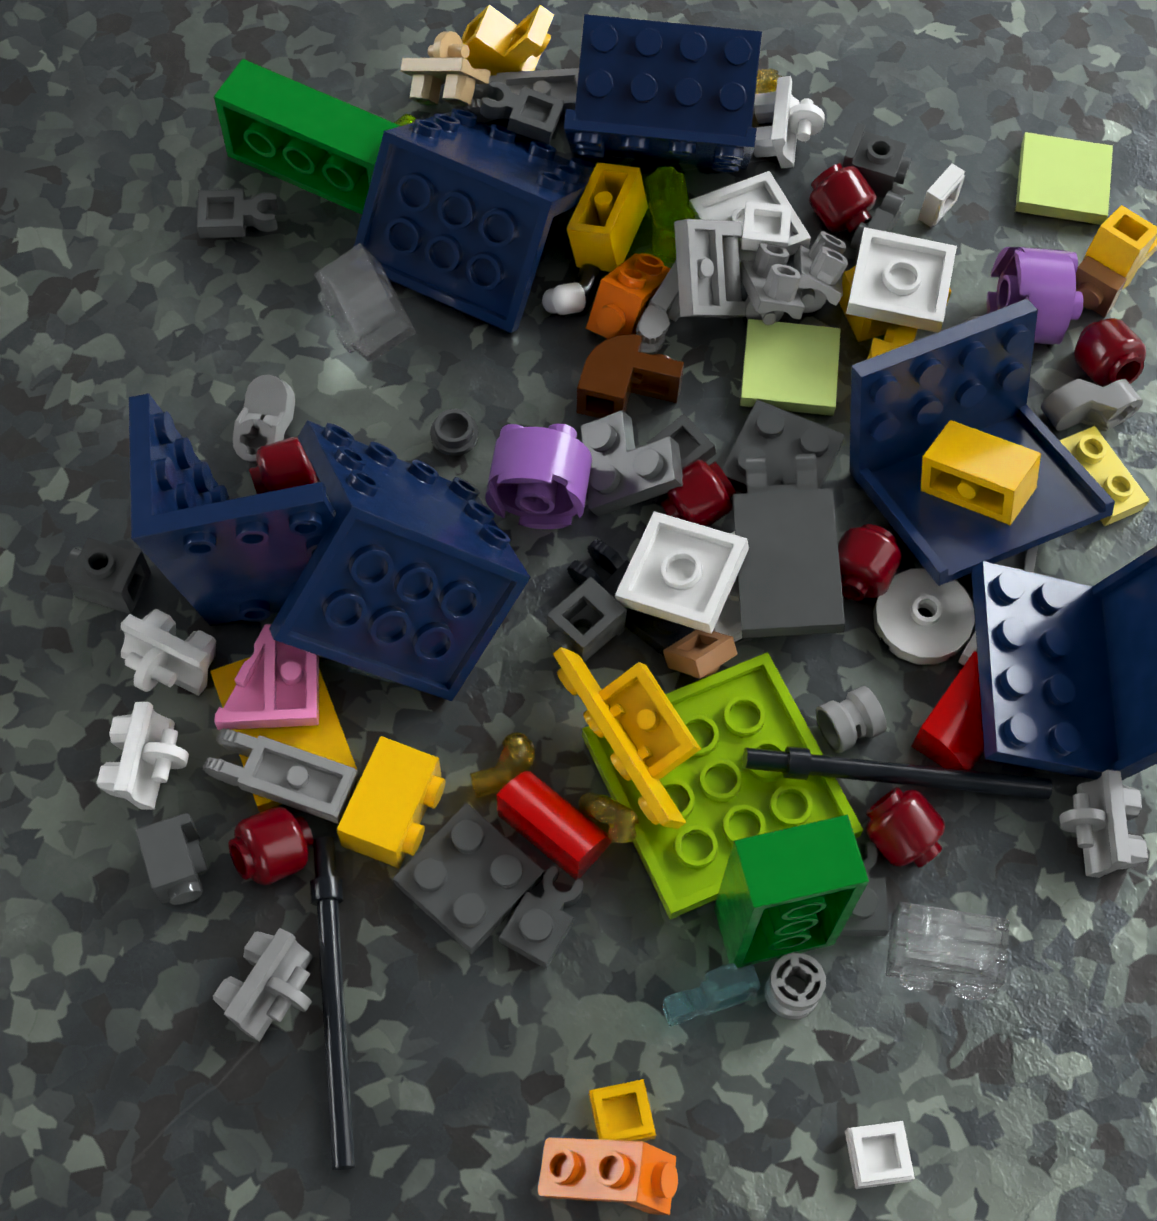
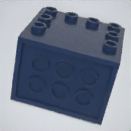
M584 14L575 110L566 109L564 130L571 152L578 153L577 156L589 159H604V156L712 166V170L729 173L739 172V169L746 170L755 148L757 128L752 127L762 31Z
M453 108L452 111L444 114L436 113L433 117L427 119H416L413 123L384 131L350 262L510 333L516 331L520 325L554 216L578 205L596 165L581 158L565 159L556 155V148L539 141H531L529 144L517 139V133L507 130V127L495 124L491 125V127L477 122V115L459 108Z
M1028 299L851 365L849 472L938 586L970 574L972 568L982 561L997 563L1113 514L1115 501L1027 406L1038 309ZM950 420L1041 453L1037 488L1011 526L921 491L923 455Z
M149 393L129 397L131 539L210 626L238 620L261 621L267 619L270 614L278 613L336 515L333 506L326 497V487L323 482L230 500L225 486L218 485L212 477L208 464L201 462L196 456L190 440L187 437L183 438L177 431L170 413L167 411L163 412Z
M307 420L298 435V439L319 481L325 485L326 494L336 515L271 624L269 630L273 640L453 701L531 577L509 545V536L500 530L494 522V513L484 506L478 497L480 492L474 485L458 477H455L453 481L439 476L435 469L422 461L413 460L410 464L400 460L393 451L377 442H371L369 446L354 440L349 432L335 424L327 423L323 427Z
M1157 546L1094 586L985 561L973 567L971 573L985 759L1094 780L1100 778L1102 772L1106 770L1120 771L1122 780L1157 764Z

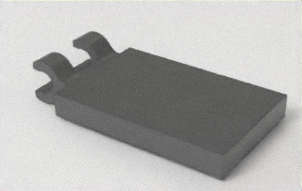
M815 453L796 454V484L767 486L766 457L746 458L747 493L733 494L735 535L747 538L749 550L738 573L742 638L844 632L845 618L833 488L818 489Z

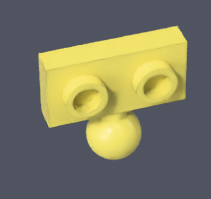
M1095 426L1059 440L1115 501L1113 514L1100 520L1104 526L1142 511L1150 501Z

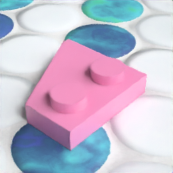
M265 624L254 643L253 655L243 663L234 679L236 686L224 708L219 707L215 713L214 723L217 730L223 728L231 730L319 725V655L273 640L269 630L271 624Z

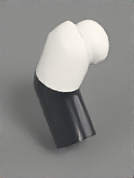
M584 264L580 267L575 282L557 285L555 288L546 290L542 298L545 310L550 314L558 313L559 315L587 310L593 301L602 277L601 270L595 265Z

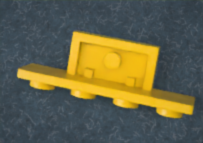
M560 647L553 653L561 667L557 670L558 678L572 695H579L587 708L583 713L585 721L598 737L603 738L605 736L614 753L610 755V759L616 770L625 780L630 781L632 779L642 795L638 798L641 810L653 824L658 825L660 823L664 827L679 829L686 821L660 782V779L701 750L679 714L645 664L641 662L636 663L605 688L601 689L580 655Z

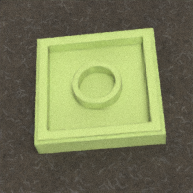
M1025 132L1021 144L1015 212L1102 225L1106 221L1109 211L1113 145Z
M748 319L740 406L753 407L758 399L785 411L834 416L837 398L841 328L776 321L772 325H766L763 323V320Z

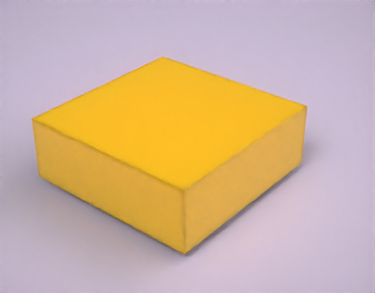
M644 1079L589 1090L588 1095L599 1140L647 1141L656 1138Z

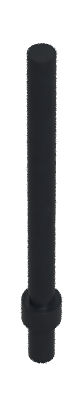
M789 746L786 747L785 751L746 747L742 760L744 769L782 772L784 778L807 780L808 776L812 775L1038 799H1049L1053 789L1052 781L1048 778L811 754L808 748Z
M323 836L313 839L315 878L310 881L311 904L317 906L332 1170H346L355 1168L338 906V904L344 901L342 878L336 875L334 838Z

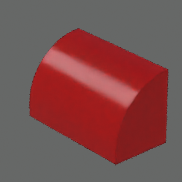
M976 651L972 653L925 720L911 747L943 768L971 771L984 752L978 656Z
M531 771L520 773L496 794L498 816L575 880L581 878L612 843L610 835Z

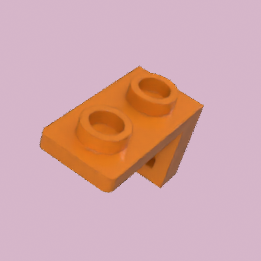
M646 253L633 254L601 279L586 329L607 339L620 335H636V328L643 315L647 301L655 295L671 268L665 266L663 261L654 255Z
M549 1137L544 1143L538 1194L546 1198L618 1202L648 1214L670 1215L671 1200L678 1186V1173L675 1167L676 1156L644 1141Z

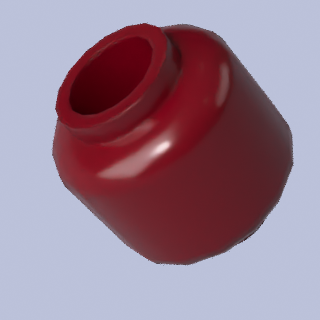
M840 163L835 164L821 173L811 183L814 190L810 194L809 203L829 231L839 232L846 228L852 234L856 232L861 222L867 224L871 221L872 216L869 211L875 205L877 196L856 167H842Z
M1109 318L1093 322L1083 329L1077 341L1074 356L1077 364L1099 386L1105 387L1120 379H1126L1131 384L1140 376L1144 369L1146 346L1122 320Z
M291 437L260 447L256 452L258 466L249 469L257 494L320 482L298 437Z
M696 459L682 468L683 486L669 490L668 493H665L667 499L660 503L665 513L669 516L709 527L730 513L732 510L731 497L736 492L723 470L715 461L708 465L705 461Z
M864 524L861 527L850 528L842 535L838 543L842 595L852 600L861 601L864 597L877 598L888 591L900 566L902 557L896 544V539L889 531L877 525Z
M896 787L877 800L866 812L870 820L866 825L865 833L893 866L901 867L913 862L920 868L934 859L943 849L938 840L945 831V822L918 790L912 789L902 792L899 787Z
M275 806L241 820L234 830V838L229 841L228 847L233 864L240 876L245 880L251 878L256 883L265 886L297 873L306 866L308 862V847L313 845V836L308 823L302 816L295 818L286 808Z

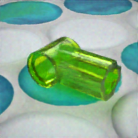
M658 167L653 174L646 176L645 179L653 233L651 249L653 254L661 260L675 263L677 258L674 222L684 219H695V214L689 207L684 174L677 172L674 167Z

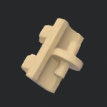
M443 31L438 34L434 44L428 47L430 58H402L400 70L412 76L410 99L423 105H438L441 84H445L442 100L458 106H471L475 84H488L490 71L472 68L469 61L465 59L470 53L468 45L463 44L460 36L452 31Z

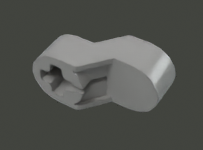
M261 375L253 379L248 385L244 408L235 420L233 431V448L236 454L243 460L258 465L256 452L260 447L284 440L285 431L293 420L295 394L285 381L276 376Z
M1078 378L1052 392L1041 404V410L1058 431L1068 429L1078 423L1092 427L1095 426L1100 430L1107 431L1132 417L1143 405V400L1126 379H1120L1102 387Z

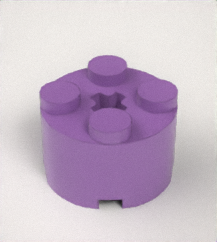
M1005 247L996 258L992 269L991 277H999L997 291H988L987 314L1028 299L1038 309L1034 343L1060 344L1070 320H1078L1083 310V295L1080 291H1076L1077 254L1064 250Z
M559 423L550 425L548 428L523 427L516 424L503 426L500 436L495 443L485 498L489 508L502 518H505L506 511L520 516L518 525L535 529L564 528L571 525L572 517L577 514L580 519L584 513L592 456L589 449L576 439L577 431L569 425Z

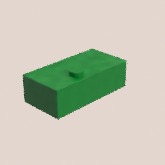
M245 59L240 61L214 95L228 157L362 215L383 133L400 125Z
M848 814L734 840L714 906L731 969L781 958L793 952L802 953L835 945L869 883Z

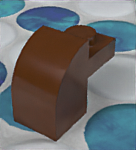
M620 335L607 339L597 345L586 359L577 387L576 413L603 418L621 410L626 412L631 393L677 403L682 384L684 362L673 360L663 354L651 355L642 353V336Z

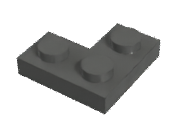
M623 410L581 426L582 443L589 449L592 456L587 488L589 510L598 517L668 493L673 488L683 486L679 444L670 436L635 449L632 418Z

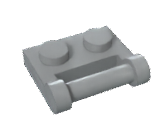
M700 219L675 221L680 317H720L722 319L746 317L745 301H742L738 245V238H742L743 235L742 222Z

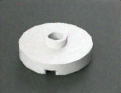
M909 569L896 574L888 591L878 597L873 610L874 629L880 640L882 637L884 642L890 646L889 650L898 658L917 665L939 664L948 660L950 656L955 655L958 651L960 652L967 644L975 624L973 602L965 588L956 580L938 586L926 569ZM926 608L932 612L933 616L924 617L918 612V609Z

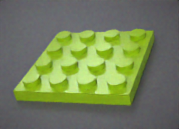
M768 652L665 694L701 748L700 751L660 779V782L686 821L679 829L664 827L660 823L655 825L646 817L638 804V798L642 796L632 779L630 781L625 780L614 767L610 759V755L614 751L605 736L603 738L598 737L589 726L582 728V738L670 920L717 899L734 840L847 814L855 838L860 837L863 832V828L836 778L809 775L807 780L784 778L782 772L743 768L742 760L746 747L785 751L786 747L789 746L808 748L811 754L823 755Z

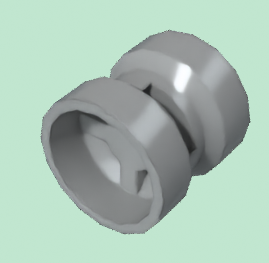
M861 686L848 692L846 699L840 703L834 700L828 701L818 706L815 710L820 731L827 744L836 753H842L854 747L857 738H874L884 733L887 729L883 709L876 696L866 686Z
M793 952L782 956L775 963L765 985V998L769 1008L776 1015L788 1020H798L807 1017L815 1009L826 987V975L822 966L815 958L805 953Z

